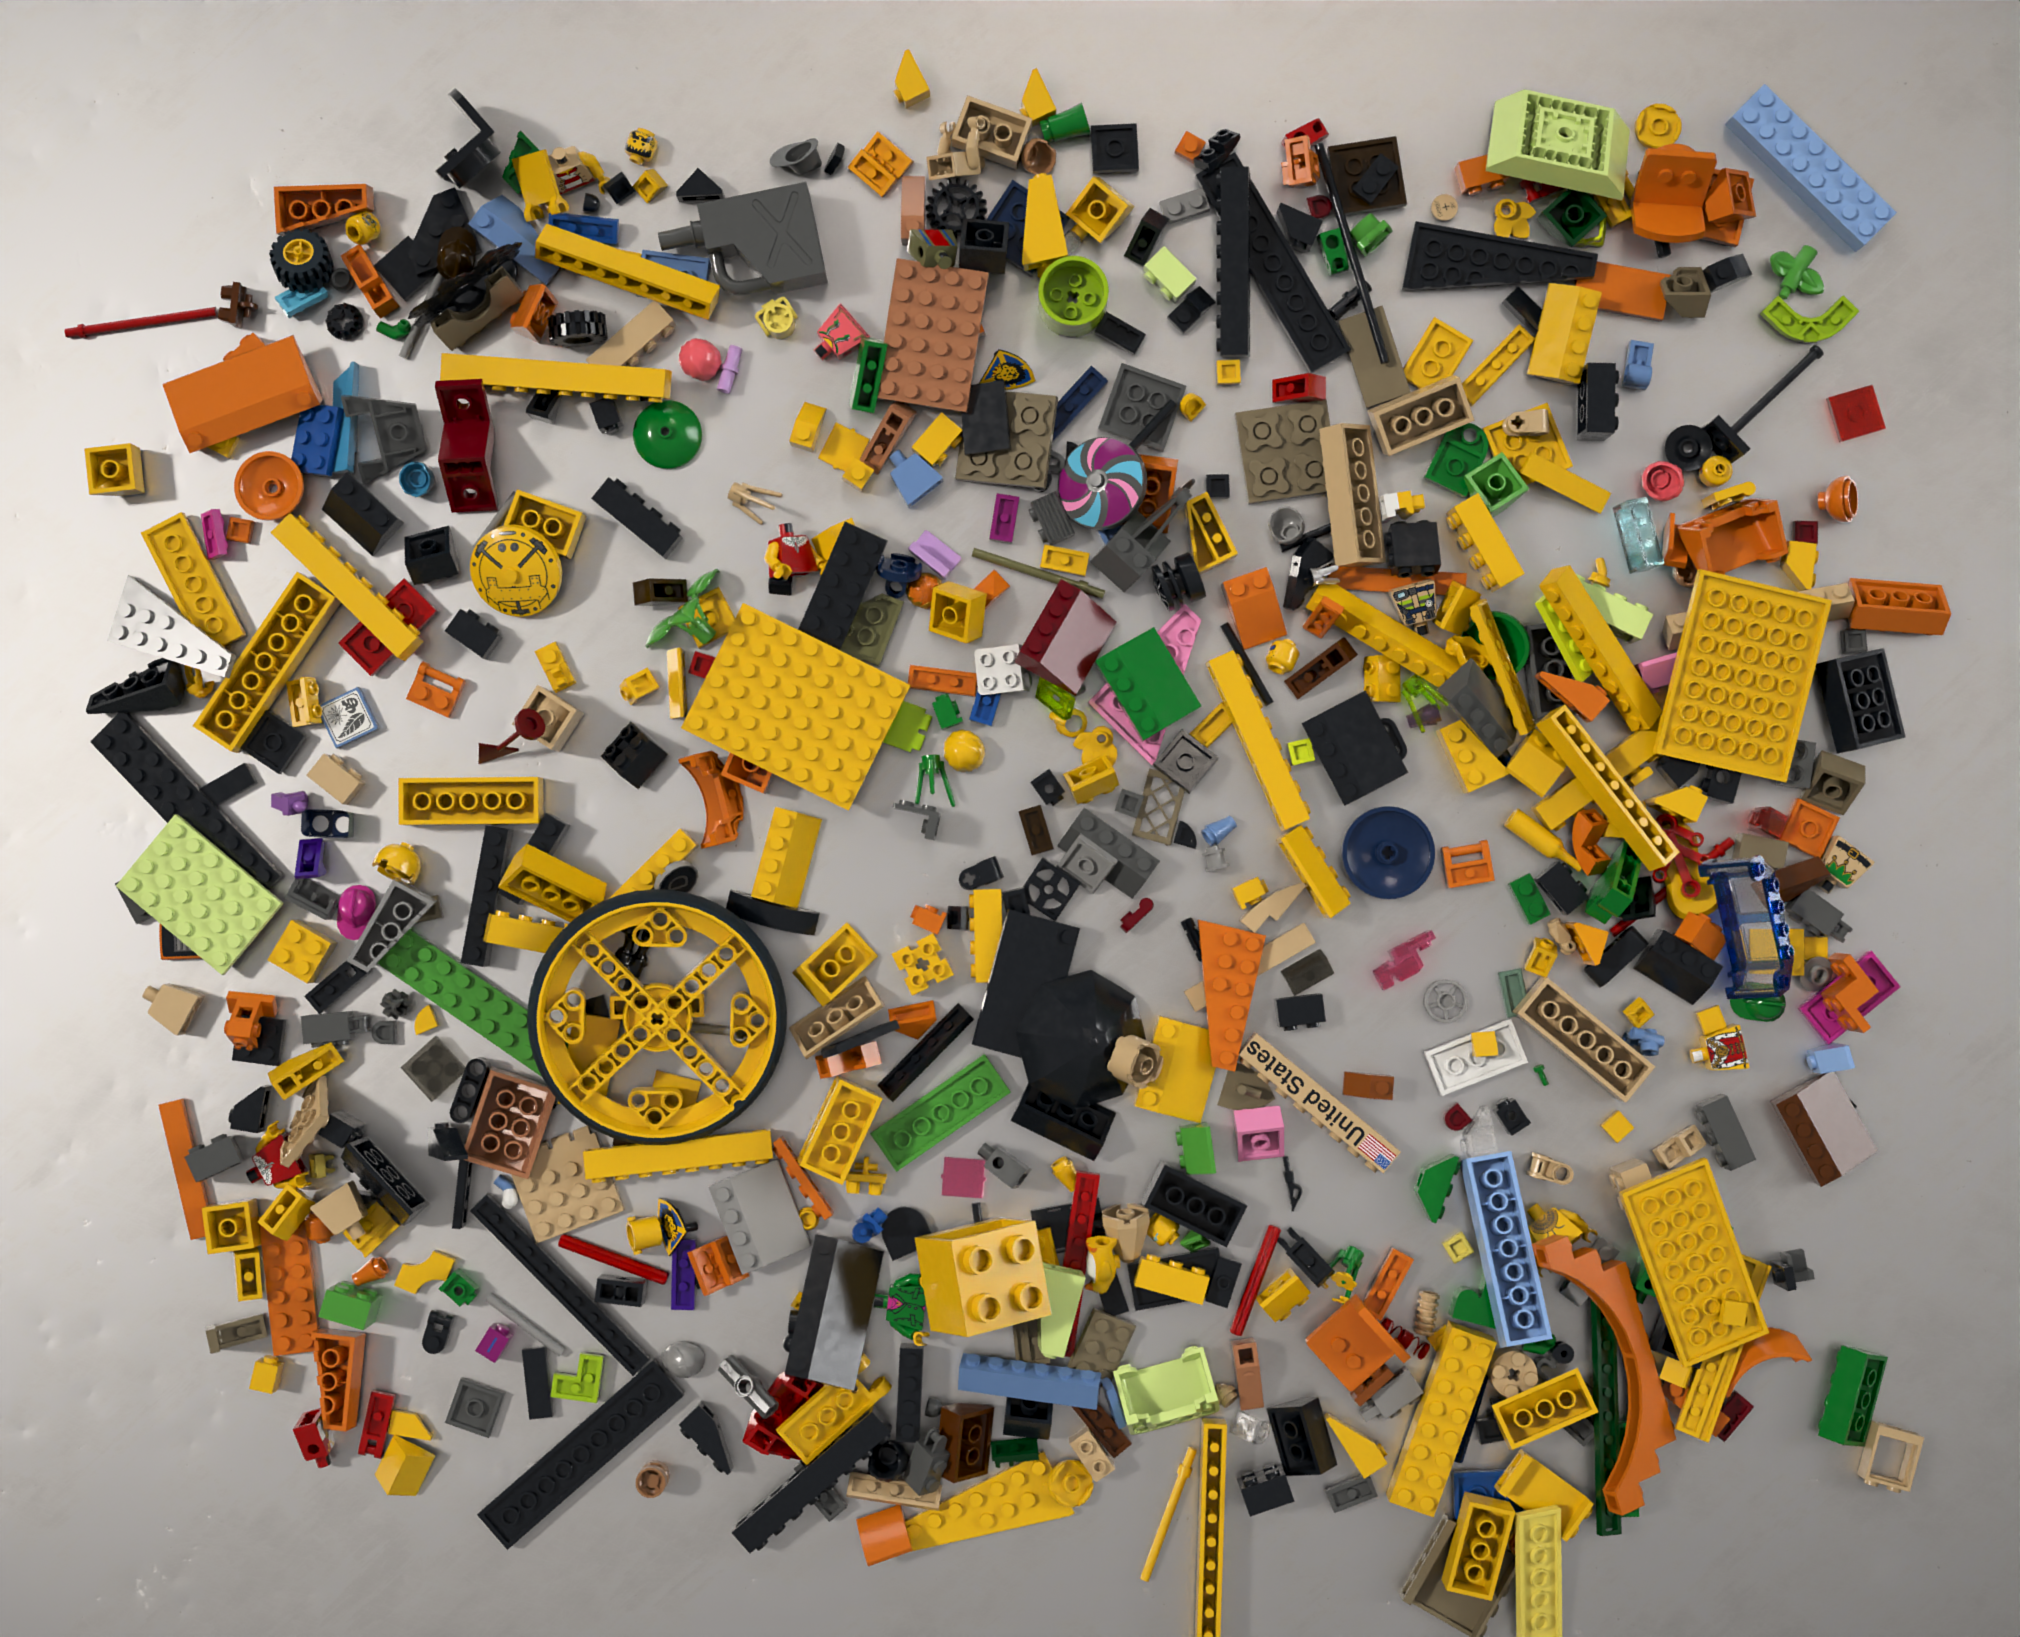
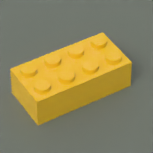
M1479 493L1454 506L1446 513L1448 516L1446 521L1452 530L1455 529L1459 535L1458 542L1462 549H1467L1470 554L1469 561L1475 570L1478 569L1481 573V582L1486 590L1490 589L1493 593L1525 574Z
M1464 1492L1441 1579L1446 1591L1492 1601L1516 1513L1510 1502Z

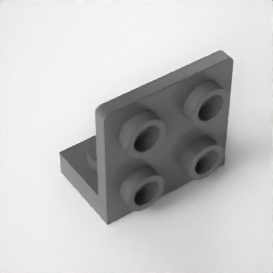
M899 800V804L893 803L894 809L929 816L928 820L924 819L921 833L925 834V839L936 840L941 816L939 812H936V807L922 804V809L916 808L913 802Z

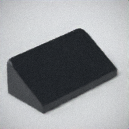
M1518 286L1502 304L1535 335L1538 332L1542 309Z

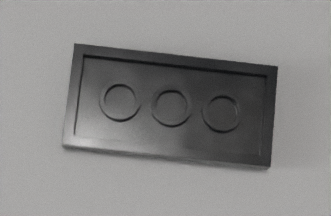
M1214 1247L1161 1257L1160 1261L1169 1263L1170 1260L1183 1263V1267L1187 1269H1192V1266L1205 1269V1274H1208L1210 1277L1207 1287L1208 1291L1220 1253L1219 1248ZM1139 1261L1127 1264L1136 1311L1187 1302L1186 1300L1134 1286L1133 1282Z

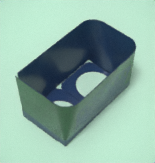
M307 809L302 813L301 832L304 836L353 837L354 813L343 810ZM317 816H324L328 819V828L323 832H318L313 828L312 823ZM342 816L349 818L348 832L345 833L339 832L335 826L337 819Z

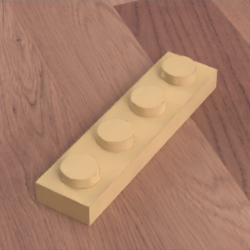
M850 1472L846 1497L939 1511L942 1485H939L937 1491L919 1496L902 1479L888 1483L876 1480L870 1474Z

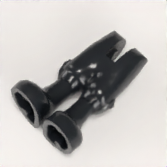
M633 926L621 930L625 934L623 946L619 947L615 952V956L639 979L643 968L647 966L648 957L646 954L650 947L639 946L635 954H632L635 944L632 934L636 927ZM641 929L637 931V937L639 936ZM646 929L643 930L641 940L643 941L650 937V933ZM613 964V968H612V971H611V972L615 971V965H614V964ZM627 978L623 987L625 990L632 986L631 981Z

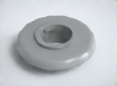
M1817 956L1805 962L1804 976H1800L1802 986L1808 991L1813 992L1823 989L1830 982L1833 974L1830 961L1825 957ZM1820 970L1819 977L1814 979V974Z

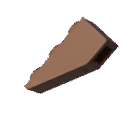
M1253 1337L1232 1340L1230 1342L1241 1411L1263 1408L1264 1402L1256 1341Z

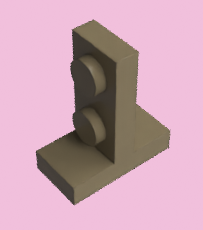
M262 1313L216 1326L213 1324L205 1327L211 1354L220 1352V1349L268 1337Z

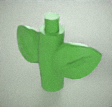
M1804 245L1795 258L1785 251L1776 252L1770 257L1773 272L1779 277H1784L1780 285L1782 290L1779 293V297L1782 299H1787L1790 293H1795L1797 288L1799 291L1811 295L1824 292V283L1820 274L1808 268L1818 254L1817 250L1813 247Z

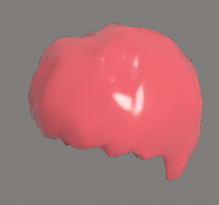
M694 338L681 346L678 361L683 372L692 378L700 381L710 380L716 376V372L720 370L722 364L720 352L707 340Z
M1657 461L1645 468L1641 476L1643 489L1655 501L1666 502L1679 496L1684 487V475L1681 468L1667 461Z

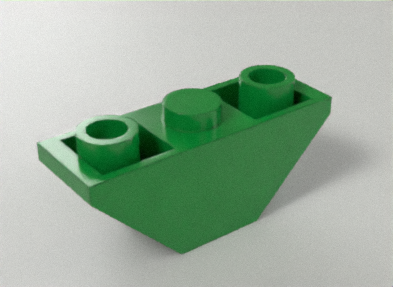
M1449 1154L1422 1167L1414 1188L1427 1218L1433 1223H1437V1220L1443 1217L1445 1206H1443L1444 1200L1450 1196L1453 1184H1451L1453 1175H1457L1460 1169L1461 1162H1458L1459 1157L1454 1154Z

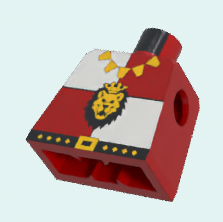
M321 1408L304 1412L294 1426L293 1432L306 1461L315 1459L317 1467L324 1468L332 1463L329 1453L335 1444L332 1430L323 1429Z

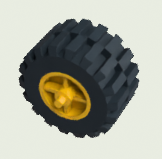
M298 228L294 229V232L291 233L290 231L284 232L285 235L283 237L281 235L277 237L278 242H273L271 245L273 250H270L269 255L276 277L283 287H289V290L292 292L298 289L299 293H305L306 290H309L310 293L314 292V288H322V283H328L330 280L329 276L333 273L332 268L334 264L327 243H325L322 236L319 237L315 231L310 233L309 229L300 231Z

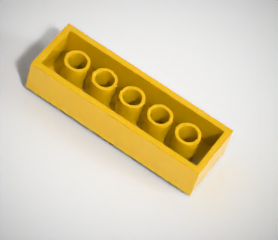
M398 778L399 825L540 824L544 817L543 778Z

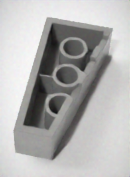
M398 878L393 879L348 957L347 962L369 972L438 900Z

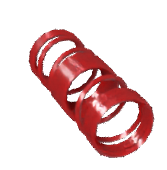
M1388 1317L1385 1318L1381 1325L1388 1331L1392 1322L1390 1335L1398 1327L1401 1328L1397 1340L1403 1345L1405 1350L1416 1338H1418V1344L1413 1355L1425 1344L1418 1353V1359L1422 1360L1427 1355L1430 1344L1424 1342L1419 1345V1337H1414V1334L1406 1329L1402 1330V1326H1397L1393 1329V1320Z

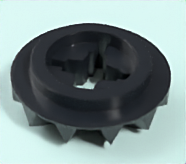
M347 303L334 305L328 311V316L325 320L327 330L340 340H349L356 337L363 326L361 312L354 305ZM345 314V317L351 321L345 323L343 330L342 324L337 321L342 319Z

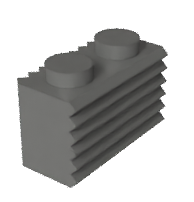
M1056 491L1031 502V509L1028 511L1033 522L1038 521L1041 527L1038 533L1043 543L1047 542L1048 545L1052 546L1075 535Z

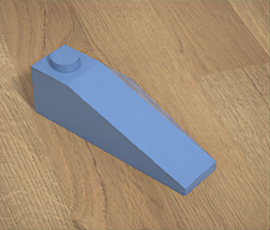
M500 195L482 205L468 223L478 235L496 248L506 244L512 245L515 242H522L521 247L518 249L520 252L513 260L545 285L549 283L559 270V266L535 258V245L539 235L530 222H526L522 210L505 196Z

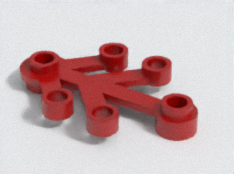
M1668 813L1661 814L1655 821L1679 851L1673 859L1683 883L1680 889L1681 894L1686 899H1694L1699 895L1701 886L1696 880L1691 879L1684 857L1696 862L1701 869L1709 868L1712 864V858L1708 854H1700L1679 844L1675 835L1689 840V844L1694 848H1698L1703 844L1704 837L1701 833H1693L1679 826L1674 816ZM1663 822L1669 823V824H1670V828H1669V829H1664V828L1662 827V823H1663ZM1697 836L1701 842L1696 844L1692 841V838ZM1706 858L1709 864H1701L1700 859ZM1672 860L1666 866L1653 871L1652 879L1654 882L1662 883L1665 881L1667 870ZM1661 872L1664 878L1657 879L1655 873ZM1686 887H1692L1694 889V893L1688 894L1686 892Z

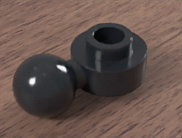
M790 1310L788 1335L783 1340V1348L787 1352L790 1351L798 1310Z

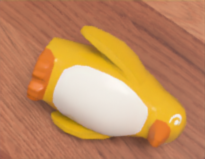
M1106 1236L1087 1238L1086 1246L1088 1247V1253L1086 1256V1267L1091 1281L1084 1286L1086 1290L1104 1294L1109 1289L1114 1280L1116 1269L1120 1268L1119 1255H1113L1112 1249L1117 1244L1116 1238Z

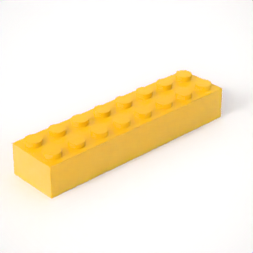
M296 572L235 662L230 678L225 677L193 727L229 751L240 753L242 750L241 746L265 711L269 710L277 699L286 682L289 681L341 602L330 591L306 575Z
M1448 1320L1423 1389L1424 1393L1419 1400L1386 1491L1390 1503L1434 1518L1497 1344L1492 1335Z

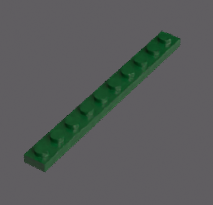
M1591 1299L1593 1401L1598 1409V1413L1594 1414L1596 1534L1599 1536L1622 1534L1621 1515L1609 1512L1602 1490L1617 1462L1620 1452L1617 1339L1602 1311Z

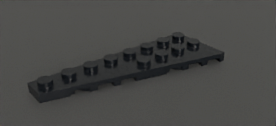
M1416 221L1402 290L1593 279L1598 254Z

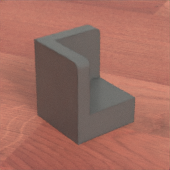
M1803 1249L1780 1252L1781 1262L1793 1267L1796 1282L1815 1279L1813 1270L1807 1267Z

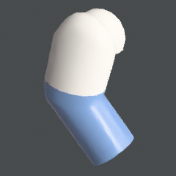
M500 1174L493 1184L503 1190L502 1206L506 1209H512L518 1202L516 1186Z

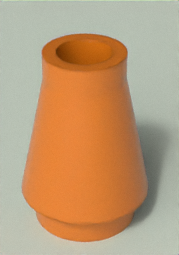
M373 1257L356 1273L352 1274L353 1282L357 1286H361L365 1283L382 1279L389 1272L388 1265L382 1257Z

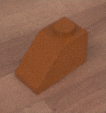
M1344 1071L1342 1095L1393 1100L1394 1077L1385 1074Z

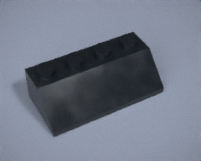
M1028 1083L1010 1121L1095 1161L1105 1143L1116 1112L1097 1103L1072 1110Z

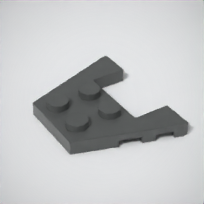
M341 395L346 417L371 414L381 454L380 459L358 463L363 485L427 450L415 403Z

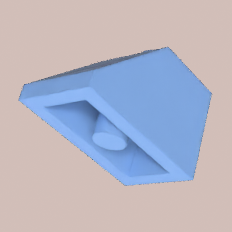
M1833 1042L1829 1045L1826 1044L1807 1050V1064L1814 1073L1824 1074L1855 1068L1849 1045Z

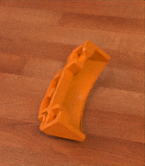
M707 751L678 759L679 764L686 768L695 779L704 799L706 828L704 838L700 844L701 849L735 841L738 836L739 821H743V797L740 792L739 783L721 776L725 765L718 759V754L714 751Z
M1768 1327V1334L1744 1343L1725 1397L1731 1396L1735 1385L1749 1369L1763 1361L1778 1357H1791L1794 1362L1800 1360L1810 1362L1812 1358L1795 1334Z

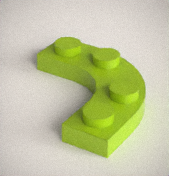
M1843 295L1823 315L1814 318L1802 317L1777 296L1760 315L1786 338L1796 342L1815 343L1826 340L1838 333L1857 315L1859 310Z

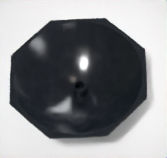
M1093 970L1041 984L1016 1030L1028 1083L1072 1110L1123 1095L1128 1083L1115 1078L1112 1072L1107 1069L1116 1040L1121 1036L1126 1037L1128 1035H1135L1146 1040L1136 997Z

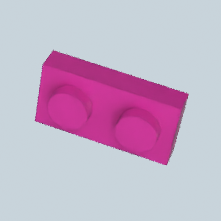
M211 509L202 513L201 520L208 559H218L227 555L228 544L224 537V520L220 509Z

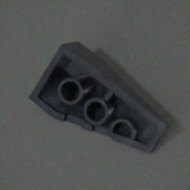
M160 658L147 664L149 668L139 674L134 671L129 674V678L123 683L118 684L114 682L90 696L86 708L87 714L157 711L178 706L181 704L185 692V684L179 663Z

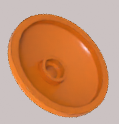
M273 451L260 452L249 457L240 466L234 481L235 496L241 508L249 515L265 521L278 520L293 512L300 503L304 491L303 476L297 464L286 455ZM277 485V491L272 493V487Z

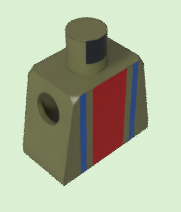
M910 229L907 252L920 262L923 267H935L938 265L941 269H947L955 266L958 246L952 230Z

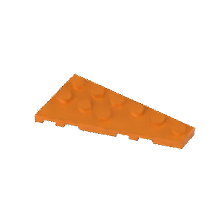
M1197 920L1211 1066L1235 1072L1266 935Z

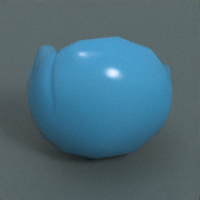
M410 462L399 473V483L404 493L411 496L421 497L429 493L434 486L435 477L433 471L424 463Z

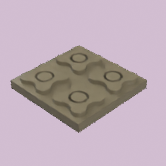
M1006 391L1011 450L966 456L964 454V441L962 440L959 446L955 479L958 481L1046 489L1058 397Z
M1327 400L1235 413L1248 505L1327 493L1319 431L1321 428L1330 426Z

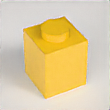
M854 458L843 474L842 480L862 492L873 475L874 470L857 458Z
M265 1355L255 1361L249 1389L269 1394L276 1392L279 1389L285 1362L278 1361V1357Z

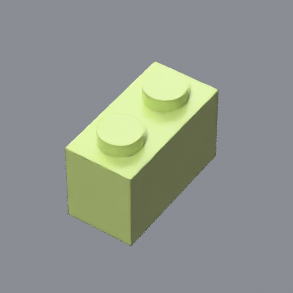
M1165 246L1144 265L1145 278L1151 284L1156 283L1161 288L1160 293L1168 301L1172 299L1176 303L1196 282V278Z

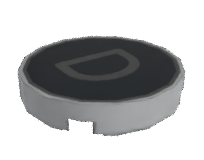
M686 860L675 861L664 868L665 872L662 875L659 873L654 883V889L689 893L697 882L698 870L692 863Z

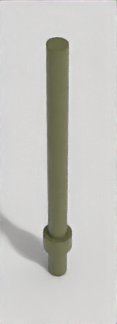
M974 548L972 552V557L1054 584H1058L1062 579L1079 588L1085 594L1103 599L1106 591L1088 585L1089 582L1082 580L1078 582Z

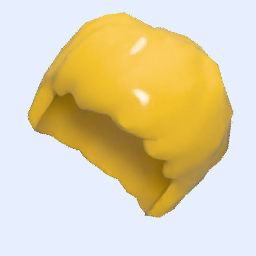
M961 729L952 732L944 742V757L954 770L963 773L972 772L973 769H978L982 765L985 747L978 736L971 731Z

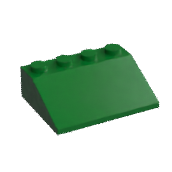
M1154 627L1095 660L1096 667L1142 742L1201 707L1200 702Z

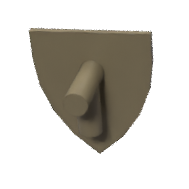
M1237 1063L1235 1072L1227 1071L1217 1105L1233 1110L1254 1109L1265 1106L1275 1100L1270 1086L1257 1076V1072Z

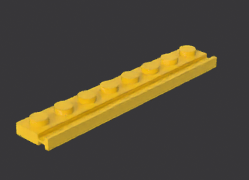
M1742 1254L1759 1302L1772 1266ZM1744 1344L1702 1361L1700 1369L1696 1368L1674 1429L1709 1443Z

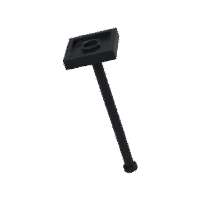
M1813 345L1810 348V352L1731 427L1720 415L1705 424L1702 429L1711 438L1712 451L1717 456L1727 458L1731 464L1745 455L1751 448L1737 433L1816 358L1820 359L1824 355L1823 350L1819 346Z

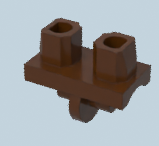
M240 282L221 286V299L229 300L231 304L230 308L220 307L218 311V319L231 324L235 328H242L243 318H250L251 311H258V305L252 303L253 295L246 294L247 288L242 286Z

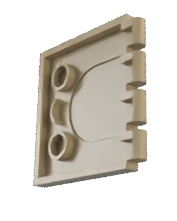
M587 1125L573 1130L575 1140H572L568 1132L551 1139L553 1148H550L547 1140L541 1142L528 1179L512 1175L536 1243L625 1210L613 1177H606L605 1182L592 1183L591 1179H585L583 1151L585 1149L602 1148L597 1132L592 1133Z

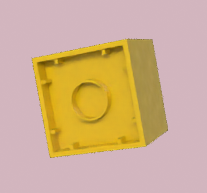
M993 1218L915 1237L931 1331L970 1337L1052 1315L1037 1227L1034 1220Z

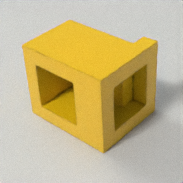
M1258 877L1231 888L1240 910L1247 908L1245 905L1247 902L1250 906L1262 900L1261 896L1269 892L1263 879L1259 880Z

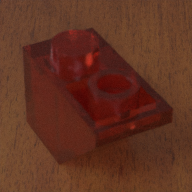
M1758 807L1750 812L1747 823H1749L1747 829L1771 839H1780L1788 817L1772 807Z

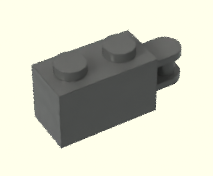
M1811 889L1791 899L1784 908L1789 913L1788 917L1798 924L1800 922L1808 927L1806 930L1816 937H1828L1831 935L1843 943L1846 934L1853 930L1841 920L1844 913ZM1836 925H1839V929L1835 932L1833 929Z
M353 1011L301 1016L303 1044L311 1043V1048L323 1046L325 1042L334 1041V1045L349 1044L348 1040L356 1038L355 1033L371 1031V1028H368L367 1019H370V1016H354ZM354 1020H358L359 1029H355Z
M937 1427L931 1428L925 1439L916 1441L907 1464V1469L902 1477L919 1496L937 1491L950 1457V1453L945 1449L948 1439L945 1435L939 1434L940 1430Z

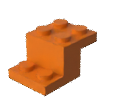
M1834 953L1828 958L1832 963L1830 967L1837 976L1841 975L1842 977L1820 993L1824 998L1822 1002L1829 1011H1834L1838 1016L1837 1022L1844 1030L1848 1029L1853 1032L1865 1033L1871 1026L1857 1008L1879 991L1851 954Z

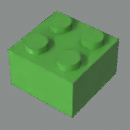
M341 1281V1283L339 1282L326 1290L318 1317L365 1330L375 1323L383 1295L377 1294L375 1289L367 1287L359 1289L352 1282Z

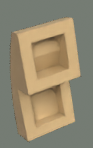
M1691 1125L1657 1146L1652 1152L1663 1169L1669 1170L1685 1157H1691L1707 1145L1697 1127Z

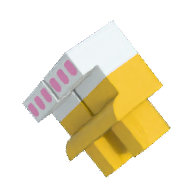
M1411 491L1383 494L1379 498L1382 524L1391 521L1396 517V514L1401 519L1407 520L1414 513H1419L1421 509L1425 508L1423 494L1411 496Z

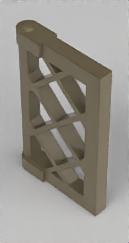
M1149 768L1142 794L1144 799L1135 821L1132 836L1169 846L1172 844L1185 790L1180 787L1178 796L1174 797L1168 786L1173 781L1158 770ZM1153 777L1161 778L1164 785L1152 791ZM1166 786L1172 799L1160 805L1154 793ZM1152 795L1159 807L1146 814L1145 808L1148 796ZM1174 801L1176 804L1171 819H1168L1162 807ZM1160 809L1167 821L1154 827L1148 815ZM1144 817L1147 818L1153 828L1148 832L1140 831ZM1168 823L1170 826L1167 837L1159 836L1156 829Z

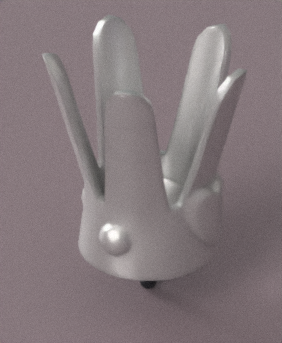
M1332 560L1318 568L1308 569L1307 577L1304 580H1308L1311 587L1320 584L1339 583L1340 579L1322 578L1338 570V566L1334 565L1323 568L1332 563Z

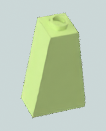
M1043 1262L1052 1315L1037 1319L1038 1347L1045 1357L1056 1359V1357L1064 1358L1086 1277L1081 1270Z

